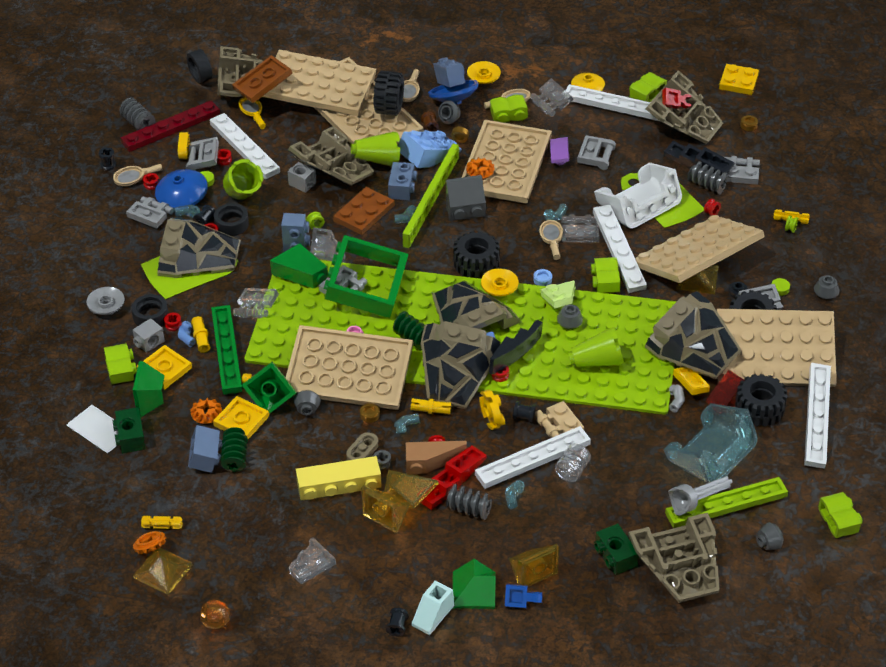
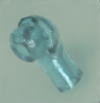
M560 204L555 212L552 209L545 210V219L555 221L562 219L568 207L565 204Z
M194 205L174 207L175 216L187 215L193 218L195 214L200 213V209Z
M411 205L407 207L403 214L394 215L395 224L409 222L416 210V206Z
M418 413L400 417L394 423L396 432L398 434L404 433L407 430L406 425L419 423Z
M516 480L506 488L505 497L508 508L513 509L517 507L516 498L525 488L523 481Z

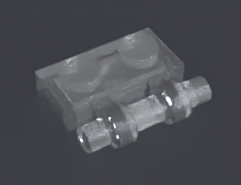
M552 78L539 88L541 95L532 93L530 96L536 106H540L542 111L550 116L555 115L556 111L554 109L556 107L562 110L573 100L572 96Z
M575 214L562 216V223H569L562 224V242H599L598 225H591V223L597 224L594 216H591V214H585V216H575ZM575 223H585V225H575Z
M245 288L237 301L240 307L234 308L233 314L241 318H247L248 316L259 319L267 317L268 310L264 308H271L279 293L276 289Z

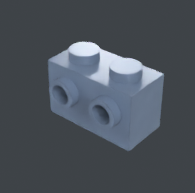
M441 58L438 60L439 62L433 63L437 83L447 87L465 83V69L461 63L448 58Z
M393 162L388 183L389 198L410 200L411 193L415 191V183L413 181H417V171H414V163Z
M284 213L281 224L283 251L285 252L299 243L305 248L310 246V235H307L309 233V222H306V214Z
M196 425L191 438L189 468L212 473L214 465L218 466L221 456L218 451H220L222 440L219 439V430Z

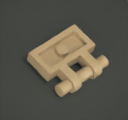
M564 401L546 408V414H543L541 410L535 412L537 422L546 429V434L550 438L579 426L584 430V426Z

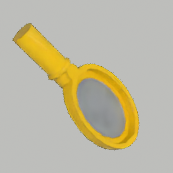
M242 97L239 100L240 110L244 114L252 116L260 129H264L266 124L260 115L262 112L261 102L257 100L252 103L245 97Z

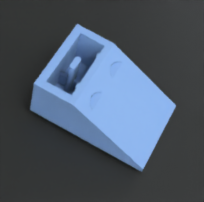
M412 130L411 132H403L398 147H400V153L411 163H414L417 168H430L442 162L451 145L457 143L439 130L436 132Z

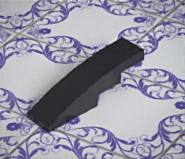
M675 141L671 142L663 155L690 168L700 161L702 162V167L705 164L708 165V170L714 167V173L720 170V175L724 172L728 174L735 165L733 161L706 147L700 150L690 144L685 147Z
M535 320L529 330L521 328L514 339L506 336L490 358L489 374L497 373L525 355L541 338L543 322Z

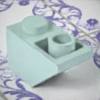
M434 581L421 598L412 621V626L430 635L453 608V589Z

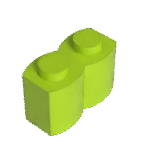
M649 72L643 75L640 80L631 84L629 88L630 98L651 102L667 84V80Z
M512 95L507 98L498 97L490 100V111L493 120L496 122L507 123L511 120L521 121L528 118V108L523 95Z
M617 257L594 258V264H591V275H595L592 277L593 288L596 287L597 292L600 293L620 292Z
M127 343L104 347L111 385L133 381L137 369L135 362L131 363V360H134L132 348L128 349Z
M844 492L820 498L818 509L835 538L855 534L860 531L862 517L853 509L852 500Z

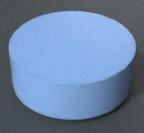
M546 269L537 270L534 273L533 281L536 285L540 286L550 285L552 283V273Z

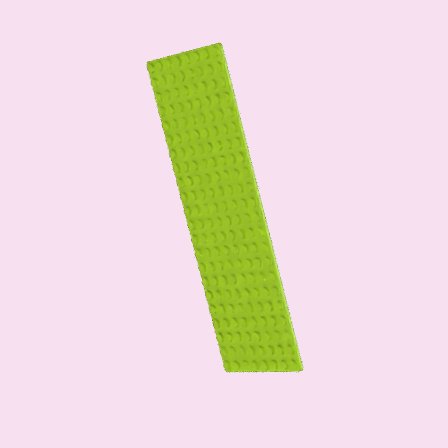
M320 260L327 266L328 272L330 267H334V265H331L332 261ZM341 263V266L344 265L357 272L358 280L365 278L368 281L361 292L388 299L396 269ZM404 270L391 317L388 318L326 300V294L319 291V286L310 288L272 274L245 354V362L268 365L273 361L277 367L288 368L299 325L347 331L350 326H359L364 334L401 338L393 331V324L397 316L403 311H407L409 315L414 316V319H418L424 325L431 323L440 324L439 314L436 311L432 293L464 280L483 292L485 291L481 286L480 278ZM519 283L516 291L510 295H490L510 307L520 319V323L503 329L498 322L481 328V330L487 333L494 332L496 339L502 343L506 336L514 339L521 328L529 330L534 321L538 320L543 322L542 334L537 343L525 355L508 366L509 378L506 381L496 382L492 379V374L488 372L487 377L482 381L477 392L489 389L493 394L558 402L564 401L566 403L663 415L668 414L671 395L669 388L672 385L675 363L659 360L645 348L648 338L654 333V325L677 301L574 290L573 303L571 305L579 308L583 316V322L577 328L566 329L557 321V316L564 306L554 308L541 296L540 289L546 288V286ZM609 328H615L623 357V365L576 367L575 363L571 364L568 353L572 352V347ZM414 346L405 383L425 385L422 350H417Z

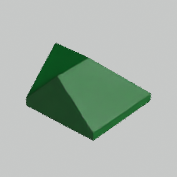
M139 361L133 386L135 407H139L140 417L164 403L162 386L165 375L143 361Z
M273 361L242 384L257 406L268 410L269 413L297 393Z
M476 559L454 570L452 588L454 596L453 608L495 609L496 572Z

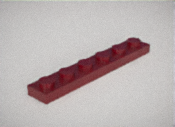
M212 100L120 137L121 143L131 152L220 115V109Z

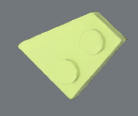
M575 281L558 285H547L546 288L540 289L541 296L554 308L572 304L574 290L576 289Z

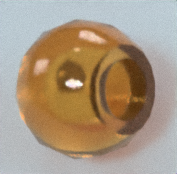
M212 599L203 604L200 620L207 628L220 629L229 621L230 610L223 601Z

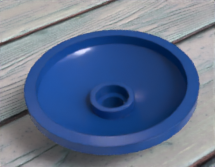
M465 80V83L453 87L437 86L428 93L429 97L442 103L444 101H452L457 105L462 103L461 100L471 96L477 90L479 83L477 80Z
M180 169L173 171L158 182L155 188L156 200L160 203L165 202L169 204L174 210L190 208L199 203L206 195L208 190L207 180L203 174L195 170Z

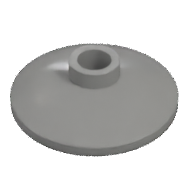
M114 287L98 288L88 295L87 307L96 314H112L123 306L125 301L124 294Z

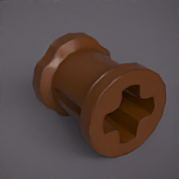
M430 111L423 113L421 122L424 124V131L436 132L439 130L435 113Z

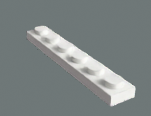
M570 84L564 93V100L659 121L646 110V107L651 102Z
M225 113L210 119V125L244 159H249L256 166H260L265 180L280 173V167Z
M611 205L594 207L593 215L612 257H617L618 270L628 293L646 290L647 284Z
M811 363L809 368L804 465L825 469L827 461L831 366Z
M579 426L475 470V476L484 489L584 448L590 445L591 439Z

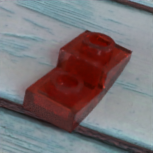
M728 370L707 398L706 403L722 413L736 395L738 386L744 379Z

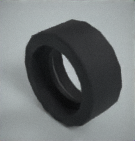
M198 49L188 53L186 57L187 65L194 80L197 83H202L211 79L213 75L212 67L205 52Z
M236 203L224 204L217 208L214 213V222L218 226V231L230 236H236L247 230L249 226L247 209ZM232 216L241 218L239 221L232 223L222 221Z
M146 294L133 302L132 316L137 326L150 318L160 326L165 324L164 317L169 312L167 302L163 297L155 294ZM147 308L160 309L154 315L146 316L140 314L141 311Z

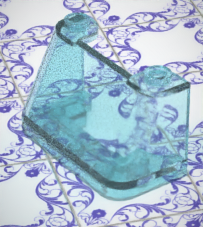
M710 403L701 414L704 428L683 449L678 442H671L664 448L667 459L705 483L727 476L757 443V433L748 409Z

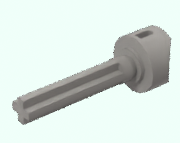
M724 476L696 488H692L688 484H682L670 489L668 494L674 513L676 515H683L695 510L698 500L730 488L732 479Z

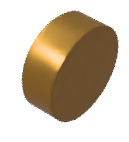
M751 115L741 118L740 126L743 130L754 131L758 127V119Z
M460 126L453 128L451 138L455 142L464 143L468 140L469 131L466 128Z
M365 404L360 408V418L364 422L372 423L379 419L380 409L377 405Z

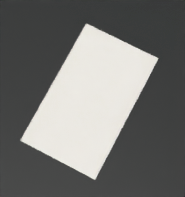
M94 405L89 406L66 424L106 453H109L116 447L114 434H118V431L114 432L112 422L114 419Z

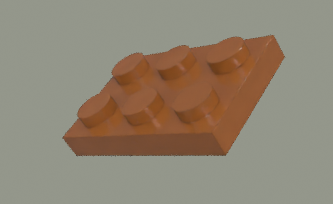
M271 55L233 83L232 86L234 90L254 103L293 73L291 68Z
M365 187L333 216L334 222L363 235L395 206V200Z

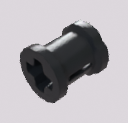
M104 147L99 150L100 166L103 170L110 171L116 167V161L113 158L114 150L112 148Z
M204 205L202 211L193 216V221L202 225L208 224L211 219H214V208L210 205Z
M516 401L513 419L518 417L533 422L536 405L528 406Z
M392 608L389 613L391 618L390 622L386 625V632L389 635L401 637L405 634L404 625L405 621L409 618V614L403 608Z

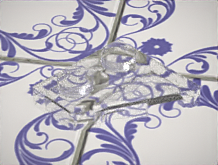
M313 227L310 252L318 259L332 261L334 254L338 255V252H335L338 241L334 238L332 230ZM344 254L343 260H342L343 263H345V258H346V255H345V254Z
M311 538L307 549L301 550L297 559L288 567L289 573L300 584H303L336 565V560L316 539Z

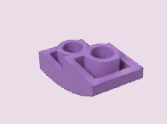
M568 137L550 139L551 163L562 165L569 161Z

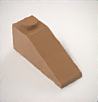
M467 441L406 442V474H426L444 467L446 462L467 449Z

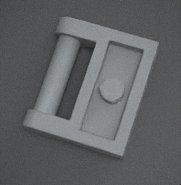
M586 135L578 154L577 162L598 166L600 169L606 170L609 166L611 152L616 146L615 141ZM601 147H605L603 157L599 158L598 154Z
M217 137L189 143V161L186 164V169L196 171L199 168L217 165L219 147ZM199 150L198 160H196V153Z

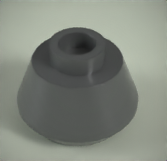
M444 101L438 110L439 118L445 124H452L458 120L461 113L460 108L452 101Z
M829 275L822 276L814 285L815 294L826 300L835 298L840 291L837 280Z
M569 304L561 309L557 316V321L566 329H574L582 324L583 316L577 306Z
M311 390L300 391L294 396V404L298 412L306 416L315 413L321 402L319 395Z
M770 522L766 523L756 536L758 545L765 550H779L784 542L779 527Z

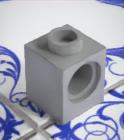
M298 162L288 171L289 185L306 193L316 184V170Z
M151 318L133 329L134 344L146 353L165 342L163 328Z

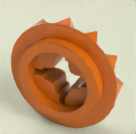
M478 157L476 160L471 159L467 163L466 172L469 176L482 175V179L488 178L494 173V164H492L491 160Z
M208 397L204 401L199 399L198 403H193V407L190 409L191 417L194 421L201 424L213 423V420L222 412L221 403H217L216 399L209 400Z
M157 531L143 534L133 544L134 551L138 554L154 552L156 549L161 548V545L165 544V534Z

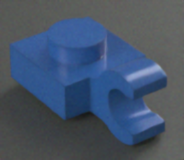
M506 584L505 606L526 608L527 602L542 603V592H527L528 585Z

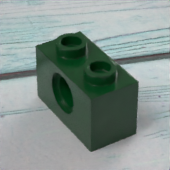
M139 407L115 411L116 419L112 420L114 432L118 431V434L114 435L116 446L121 447L122 454L146 450Z
M619 524L596 532L595 550L597 553H601L606 566L609 569L611 568L615 575L638 566L639 556Z

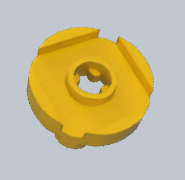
M489 389L480 392L483 395L479 397L480 408L483 417L488 418L490 422L487 423L489 429L494 430L505 425L504 416L500 413L499 406H501L499 395H494Z

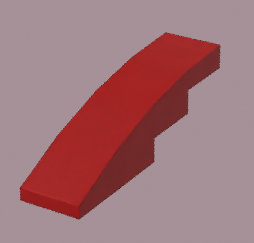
M471 445L446 462L445 469L431 478V484L417 493L416 500L430 510L434 509L447 499L449 491L454 484H457L458 489L487 458V455Z

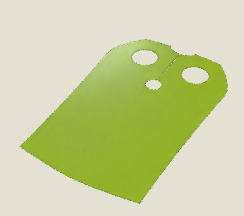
M630 173L622 177L621 186L623 190L632 187L628 183L630 179H637L639 181L638 173ZM680 183L682 192L680 203L654 217L664 228L684 222L704 211V207Z
M160 256L141 264L150 283L165 299L232 272L211 274L210 271L199 272L197 276H193V273L182 274L181 278L158 276Z

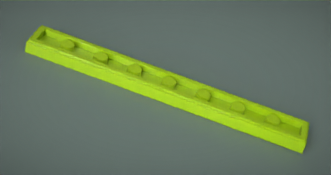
M457 144L451 145L403 232V247L409 248L412 245L459 159V146Z

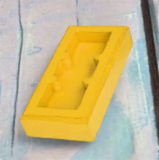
M687 367L674 369L673 375L691 395L709 392L710 385L698 373L693 372L692 369Z

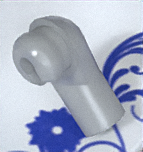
M678 384L671 385L669 388L670 394L674 395V400L669 405V409L672 412H677L685 402L683 388Z

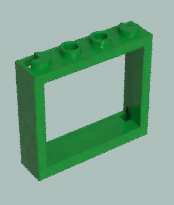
M344 235L342 242L338 241L335 252H338V255L334 254L331 265H334V267H330L327 277L330 280L325 281L323 288L327 290L325 299L390 318L408 254ZM345 252L397 267L388 299L335 284Z

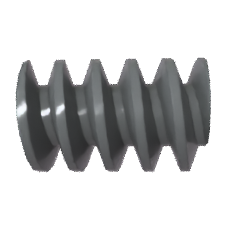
M127 98L121 104V116L137 130L155 123V117L136 99Z
M699 161L690 168L687 180L699 184L701 187L705 186L706 189H711V191L717 192L720 195L727 184V173L724 172L720 176V170L714 173V167L708 170V165L705 164L702 167V162Z
M457 484L453 485L446 500V507H450L451 510L457 509L460 513L465 511L466 515L473 513L474 517L480 516L482 520H486L492 506V499L488 500V493H485L481 498L480 491L473 495L471 488L465 493V486H462L457 491Z

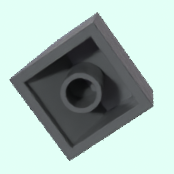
M482 175L446 180V208L450 221L486 216Z

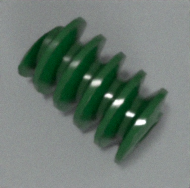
M407 311L401 312L394 321L393 331L403 339L413 340V346L417 350H422L420 343L425 325L420 323L418 319H414V316L409 315Z
M231 427L223 433L220 463L224 469L231 472H239L246 467L248 438L241 428Z

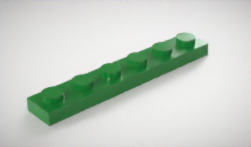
M230 305L211 307L223 395L242 392Z

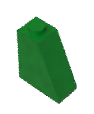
M300 243L270 260L271 273L274 276L310 288L319 286L328 278L327 266Z

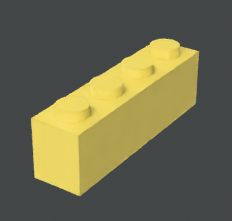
M377 456L296 469L300 500H311L382 488Z

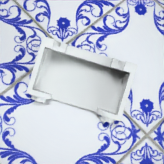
M648 163L638 171L639 183L616 195H613L609 188L602 187L594 191L596 200L601 206L611 205L617 220L625 227L635 228L680 203L682 192L676 169Z

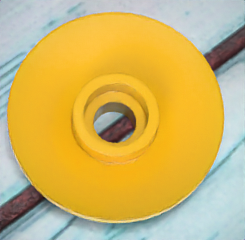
M487 61L473 63L467 69L468 78L470 80H477L480 84L492 83L501 74L500 68L496 64Z
M581 73L572 79L571 85L602 91L605 87V82L597 74Z
M492 269L486 272L481 279L483 290L493 296L510 295L516 291L519 285L516 274L507 269Z

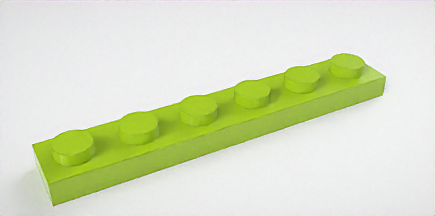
M780 477L702 498L698 500L695 510L683 515H676L673 507L666 508L665 514L674 529L685 526L688 517L708 513L710 518L785 498L788 496V490Z

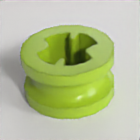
M312 212L306 219L313 230L320 229L325 223L320 212Z
M788 216L785 231L791 230V233L795 232L798 217L792 218V216Z

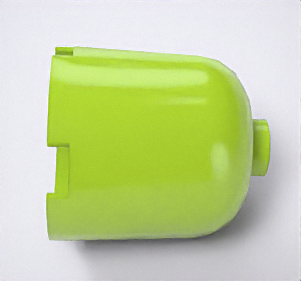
M240 159L234 162L226 172L223 179V188L231 198L237 200L246 199L261 187L263 172L260 166H256L249 159Z

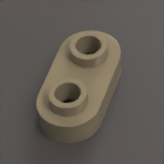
M370 432L361 434L347 450V461L370 457L378 448V437Z

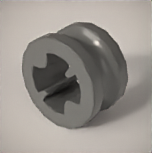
M379 450L374 453L373 457L377 456L380 470H386L391 466V454L388 451Z

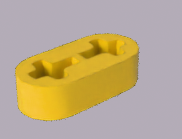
M189 132L179 133V159H188Z

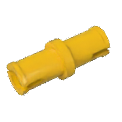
M200 316L194 317L191 320L194 329L193 337L197 342L198 351L206 353L210 350L209 334L207 329H205L203 318Z
M412 398L410 411L450 415L451 402L434 401V399L421 400Z

